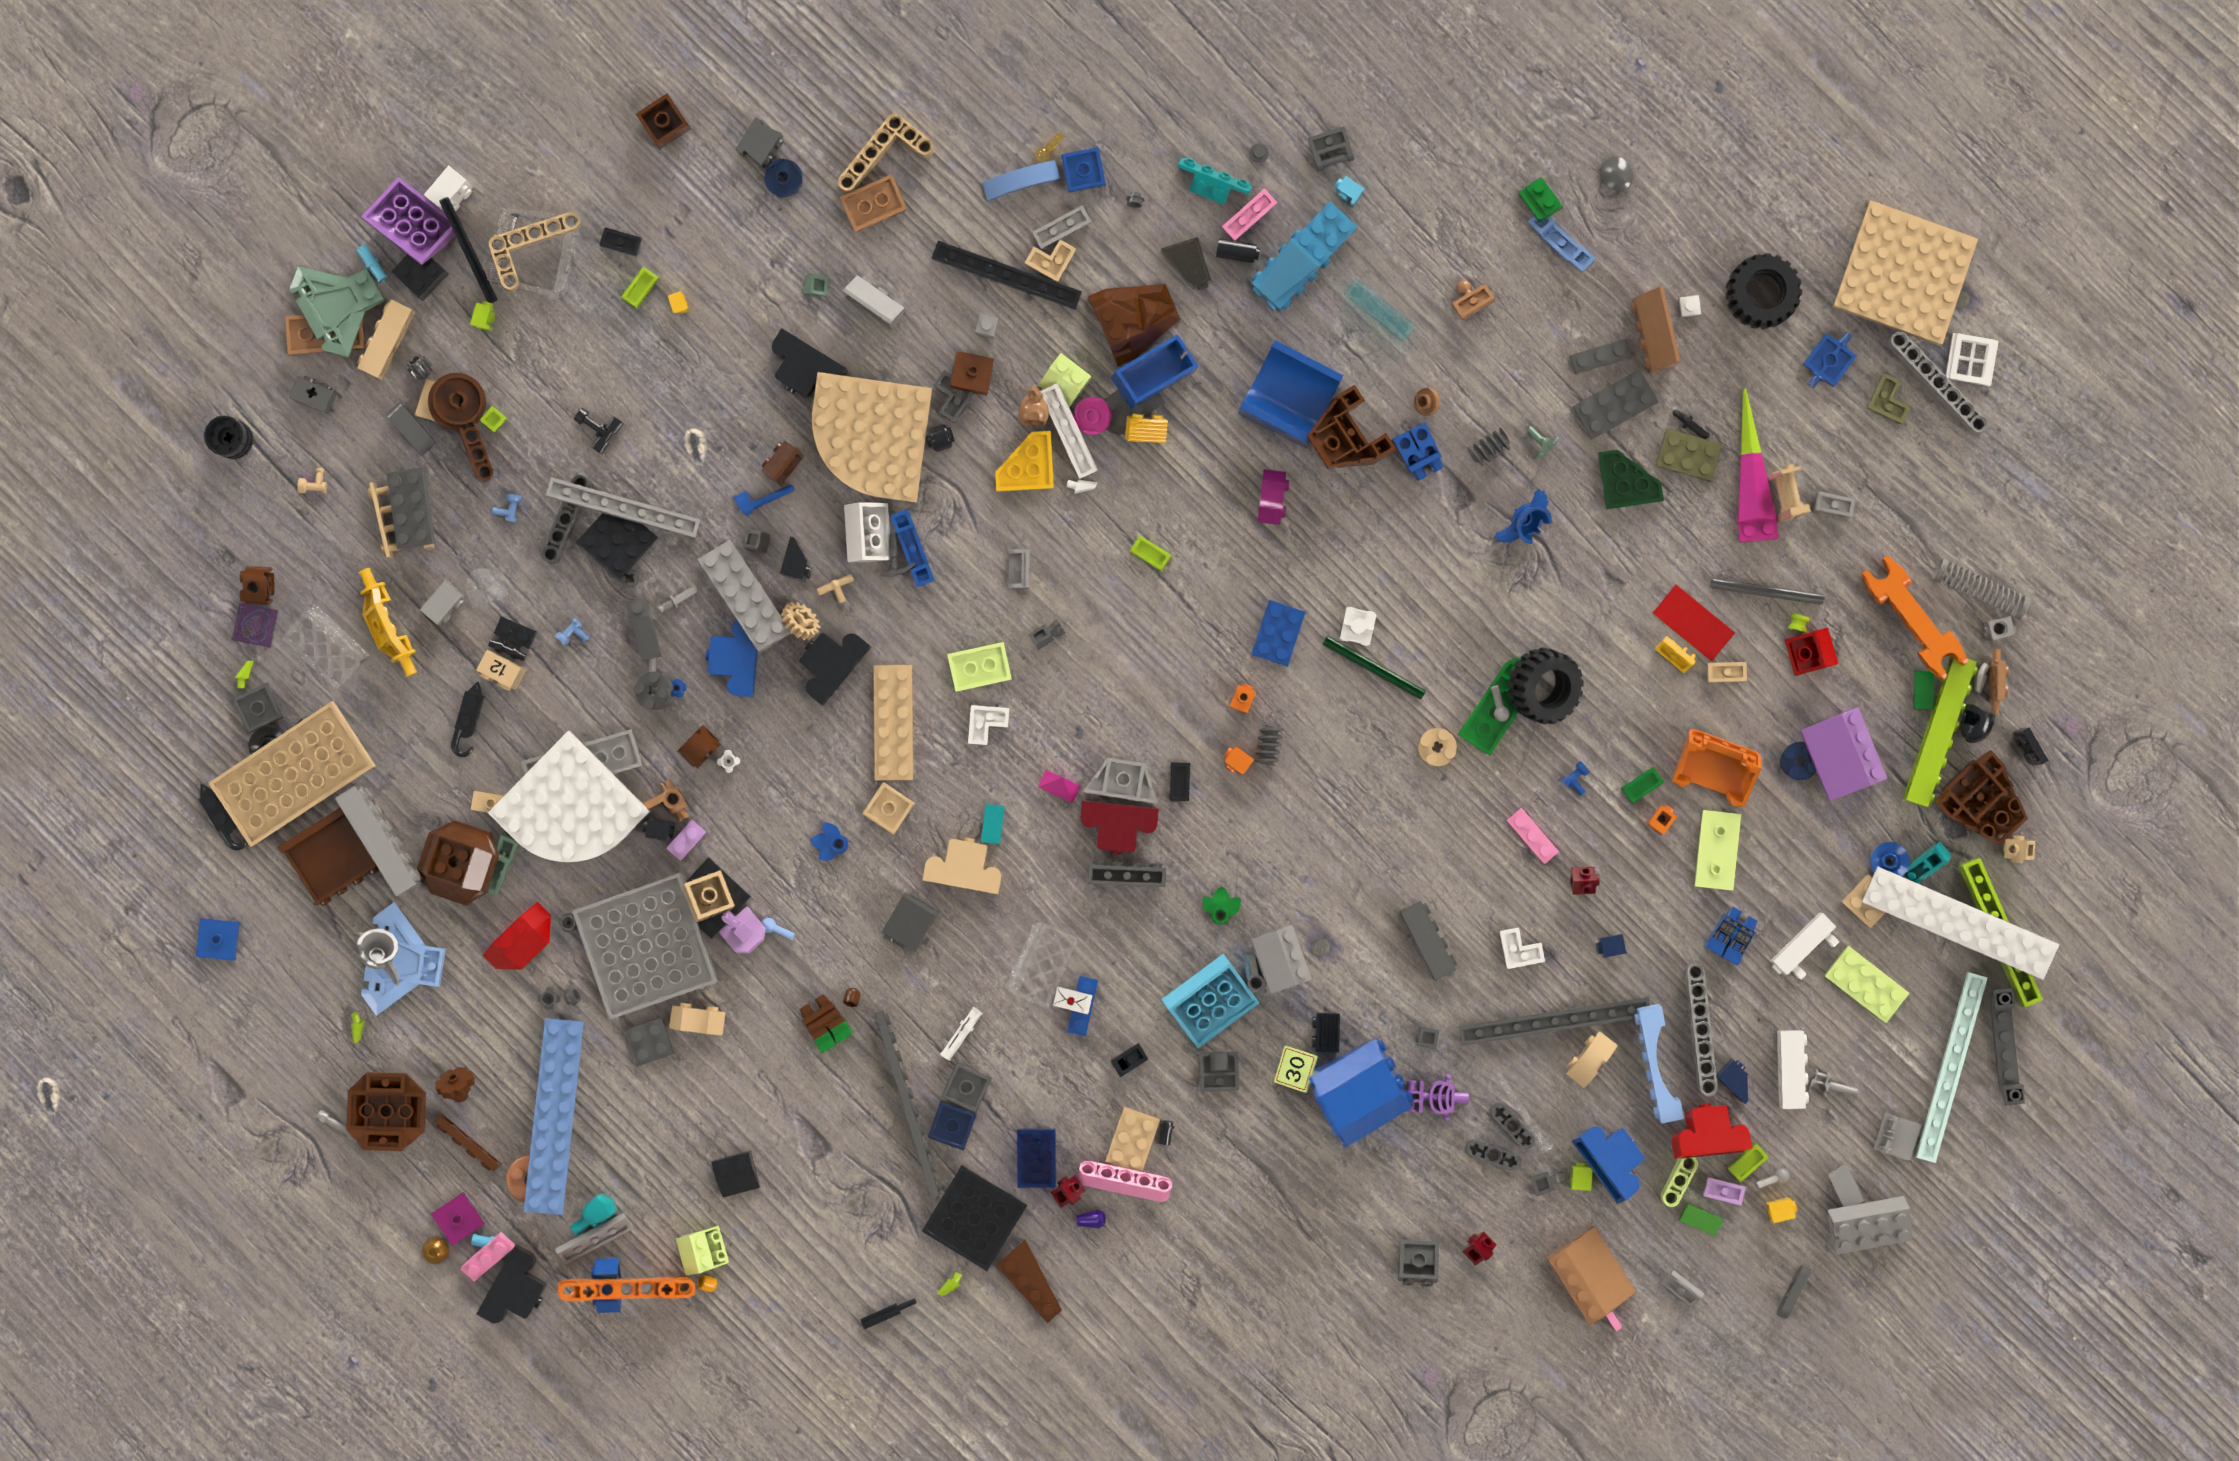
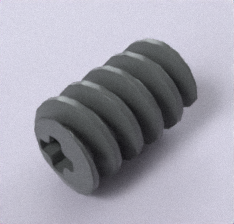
M1501 427L1499 428L1500 434L1494 431L1493 437L1488 434L1486 441L1480 439V445L1475 442L1473 443V449L1469 446L1467 447L1469 454L1476 463L1483 466V459L1490 462V455L1497 458L1496 451L1504 454L1503 447L1508 451L1510 450V442Z
M1264 725L1265 728L1259 729L1264 735L1258 736V739L1263 741V743L1257 744V747L1262 750L1256 751L1260 758L1255 759L1254 762L1275 766L1273 762H1278L1279 759L1274 757V755L1280 754V751L1276 750L1275 747L1281 746L1277 740L1283 738L1278 732L1284 731V729Z

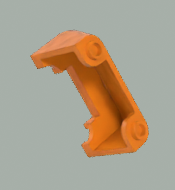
M1690 729L1676 764L1672 782L1680 787L1688 786L1691 782L1725 794L1728 803L1732 806L1745 807L1762 769V757L1752 749L1696 729Z

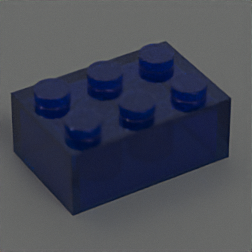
M1017 1128V1188H1056V1128Z

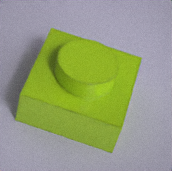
M491 406L480 421L496 433L508 418Z

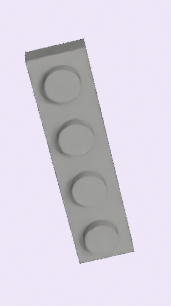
M622 1213L555 1249L557 1255L566 1265L634 1228L625 1213Z

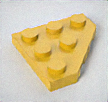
M1051 431L1031 432L1003 465L995 472L996 492L1054 489Z

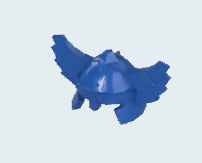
M1538 489L1534 492L1531 503L1524 504L1518 509L1516 508L1512 517V524L1504 530L1497 532L1494 538L1503 543L1512 542L1520 538L1523 542L1532 544L1533 539L1531 535L1541 533L1539 528L1542 522L1543 524L1552 523L1551 514L1546 509L1549 501L1545 491Z

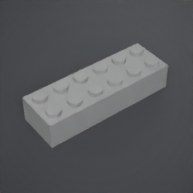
M354 786L335 799L395 896H405L423 884L421 879L423 878L418 870L414 869L411 865L413 861L407 852L404 853L401 849L403 845L397 836L394 837L391 833L392 827L387 820L384 821L381 817L382 811L377 804L374 805L371 801L372 795L367 788H363V786Z

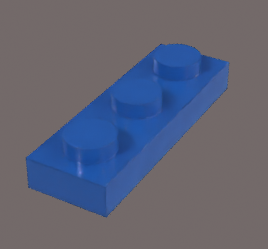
M1079 976L1076 991L1092 995L1088 1014L1076 1011L1071 1012L1068 1033L1086 1036L1098 984L1097 979Z

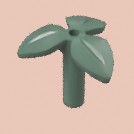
M1532 426L1527 430V433L1542 449L1539 454L1532 457L1533 459L1546 456L1549 450H1553L1558 442V436L1552 441L1550 438L1542 437Z

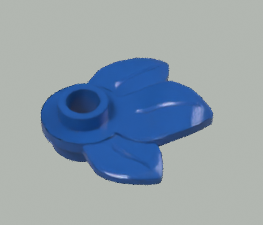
M823 823V833L817 834L810 839L813 846L821 850L819 860L830 861L837 854H842L848 849V840L840 835L839 828L832 823ZM837 841L842 842L841 848L836 847L835 844Z

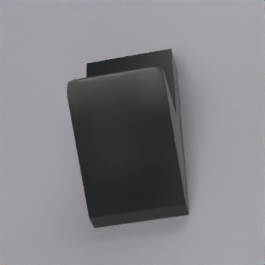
M1137 1043L1123 1053L1113 1057L1111 1063L1119 1077H1122L1147 1061L1148 1058L1140 1044Z

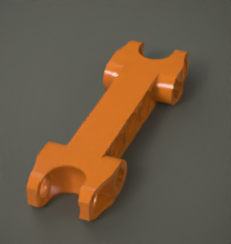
M1887 555L1882 560L1888 571L1887 578L1882 580L1876 579L1867 570L1861 574V577L1867 586L1868 592L1879 605L1888 601L1923 647V649L1917 652L1921 662L1942 681L1947 677L1946 671L1941 665L1942 658L1946 656L1954 657L1962 666L1967 664L1969 660L1962 649L1961 643L1951 631H1947L1943 635L1939 632L1906 589L1907 586L1912 584L1909 575Z
M687 1276L594 1280L565 1279L557 1283V1294L564 1301L689 1298L695 1294V1283ZM645 1283L651 1285V1289L647 1293L641 1292V1286ZM683 1283H688V1288L681 1291L680 1286ZM606 1284L612 1286V1290L608 1294H604L601 1291L602 1287ZM624 1284H630L631 1290L628 1293H622L621 1287ZM667 1284L668 1287L665 1288V1291L662 1290V1287ZM571 1286V1293L564 1294V1288ZM586 1287H590L588 1293H585L584 1290H586Z

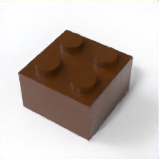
M668 93L636 113V116L659 150L691 130Z

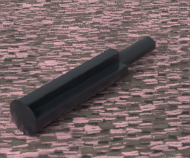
M913 1298L900 1305L895 1303L861 1318V1324L864 1329L872 1327L901 1314V1310L916 1304L917 1301Z

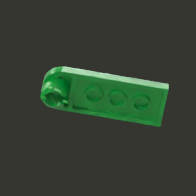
M1521 658L1511 659L1502 666L1457 734L1489 756L1518 714L1516 708L1512 707L1510 703L1512 699L1508 698L1507 691L1510 688L1507 687V682L1511 678L1509 676L1510 671H1513L1515 668L1514 664L1517 660L1520 661ZM1497 685L1499 686L1503 706L1509 711L1508 719L1503 722L1496 720L1494 717L1496 706L1491 687Z

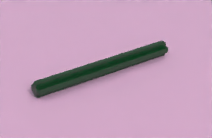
M1326 636L1323 645L1418 699H1422L1426 691L1330 636Z

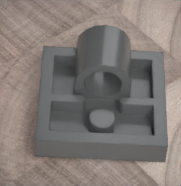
M1238 1051L1199 1052L1200 1091L1239 1090Z

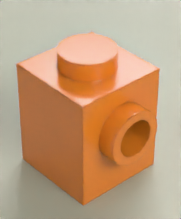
M1245 683L1242 686L1238 685L1229 707L1247 714L1256 693L1253 691L1254 687Z
M1236 746L1234 749L1230 747L1223 756L1226 758L1224 761L1227 764L1225 768L1232 773L1237 771L1241 775L1246 772L1254 761L1252 757Z

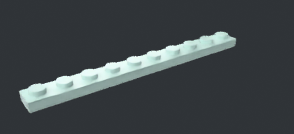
M1967 972L1916 1158L1936 1163L1987 977Z

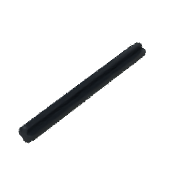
M449 197L439 200L441 207L487 302L493 303L497 301L493 288Z

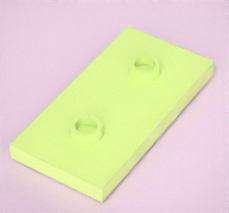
M1702 810L1694 886L1733 891L1741 814Z

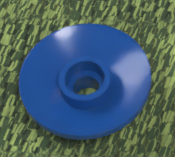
M1885 842L1874 849L1870 863L1874 873L1878 866L1902 877L1909 868L1910 859L1903 846L1894 842ZM1892 859L1894 861L1893 865H1887L1886 860Z

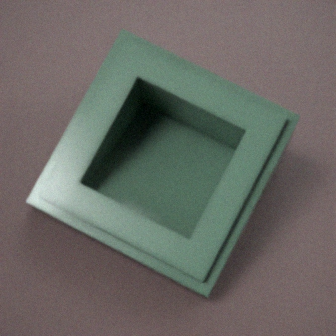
M814 274L806 275L803 293L825 297L828 277Z

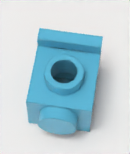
M1347 176L1343 180L1339 178L1333 187L1336 189L1339 198L1346 202L1350 201L1349 206L1352 208L1364 192L1362 186Z

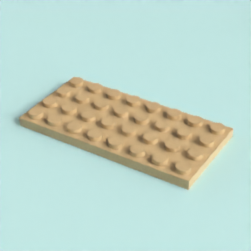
M332 701L210 781L209 785L249 846L253 847L376 765L334 701Z

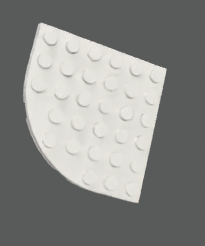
M567 731L488 812L522 847L539 857L558 862L589 860L610 851L624 840L650 813L571 731Z

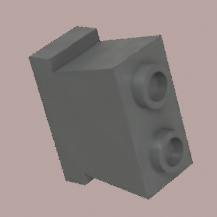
M755 117L736 147V151L743 157L747 154L760 167L764 168L765 165L768 166L773 160L774 156L772 154L775 149L779 150L784 142L782 139L783 135L776 130L764 126L762 120Z

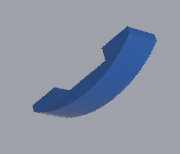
M908 509L890 515L908 565L916 564L913 569H910L916 586L920 587L935 581Z

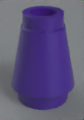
M1099 1209L1077 1215L1078 1227L1101 1229V1227L1106 1225L1105 1212Z

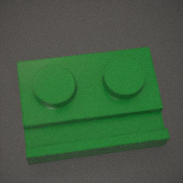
M1542 177L1527 185L1522 191H1518L1519 196L1539 223L1563 209V205Z

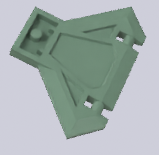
M298 266L290 286V291L293 295L299 293L300 298L296 302L317 340H325V343L321 345L323 351L348 358L365 312L384 302L366 268L346 278ZM310 288L311 291L307 293L306 289ZM335 333L336 337L332 338L331 335Z

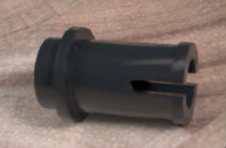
M1162 1120V1124L1159 1125L1161 1131L1158 1144L1170 1146L1172 1129L1175 1126H1173L1172 1121Z

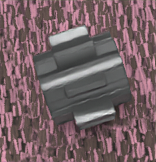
M414 356L407 364L409 367L407 371L414 379H425L431 374L432 364L425 356Z

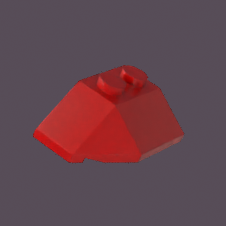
M536 902L520 915L489 946L482 956L495 969L522 970L550 943L551 914L539 902Z

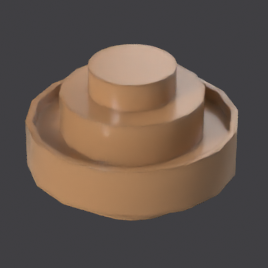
M1422 388L1416 393L1414 407L1417 413L1422 416H1431L1438 411L1440 397L1436 390L1433 388Z

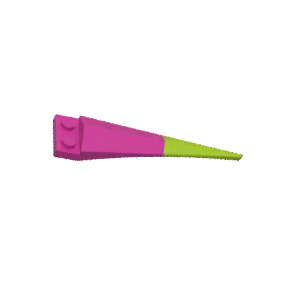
M1744 388L1737 516L1739 543L1777 540L1776 512L1747 390Z

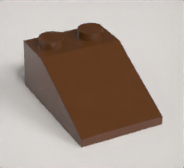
M787 441L779 442L773 450L775 454L772 458L768 457L762 464V472L780 486L785 483L805 457L799 449Z

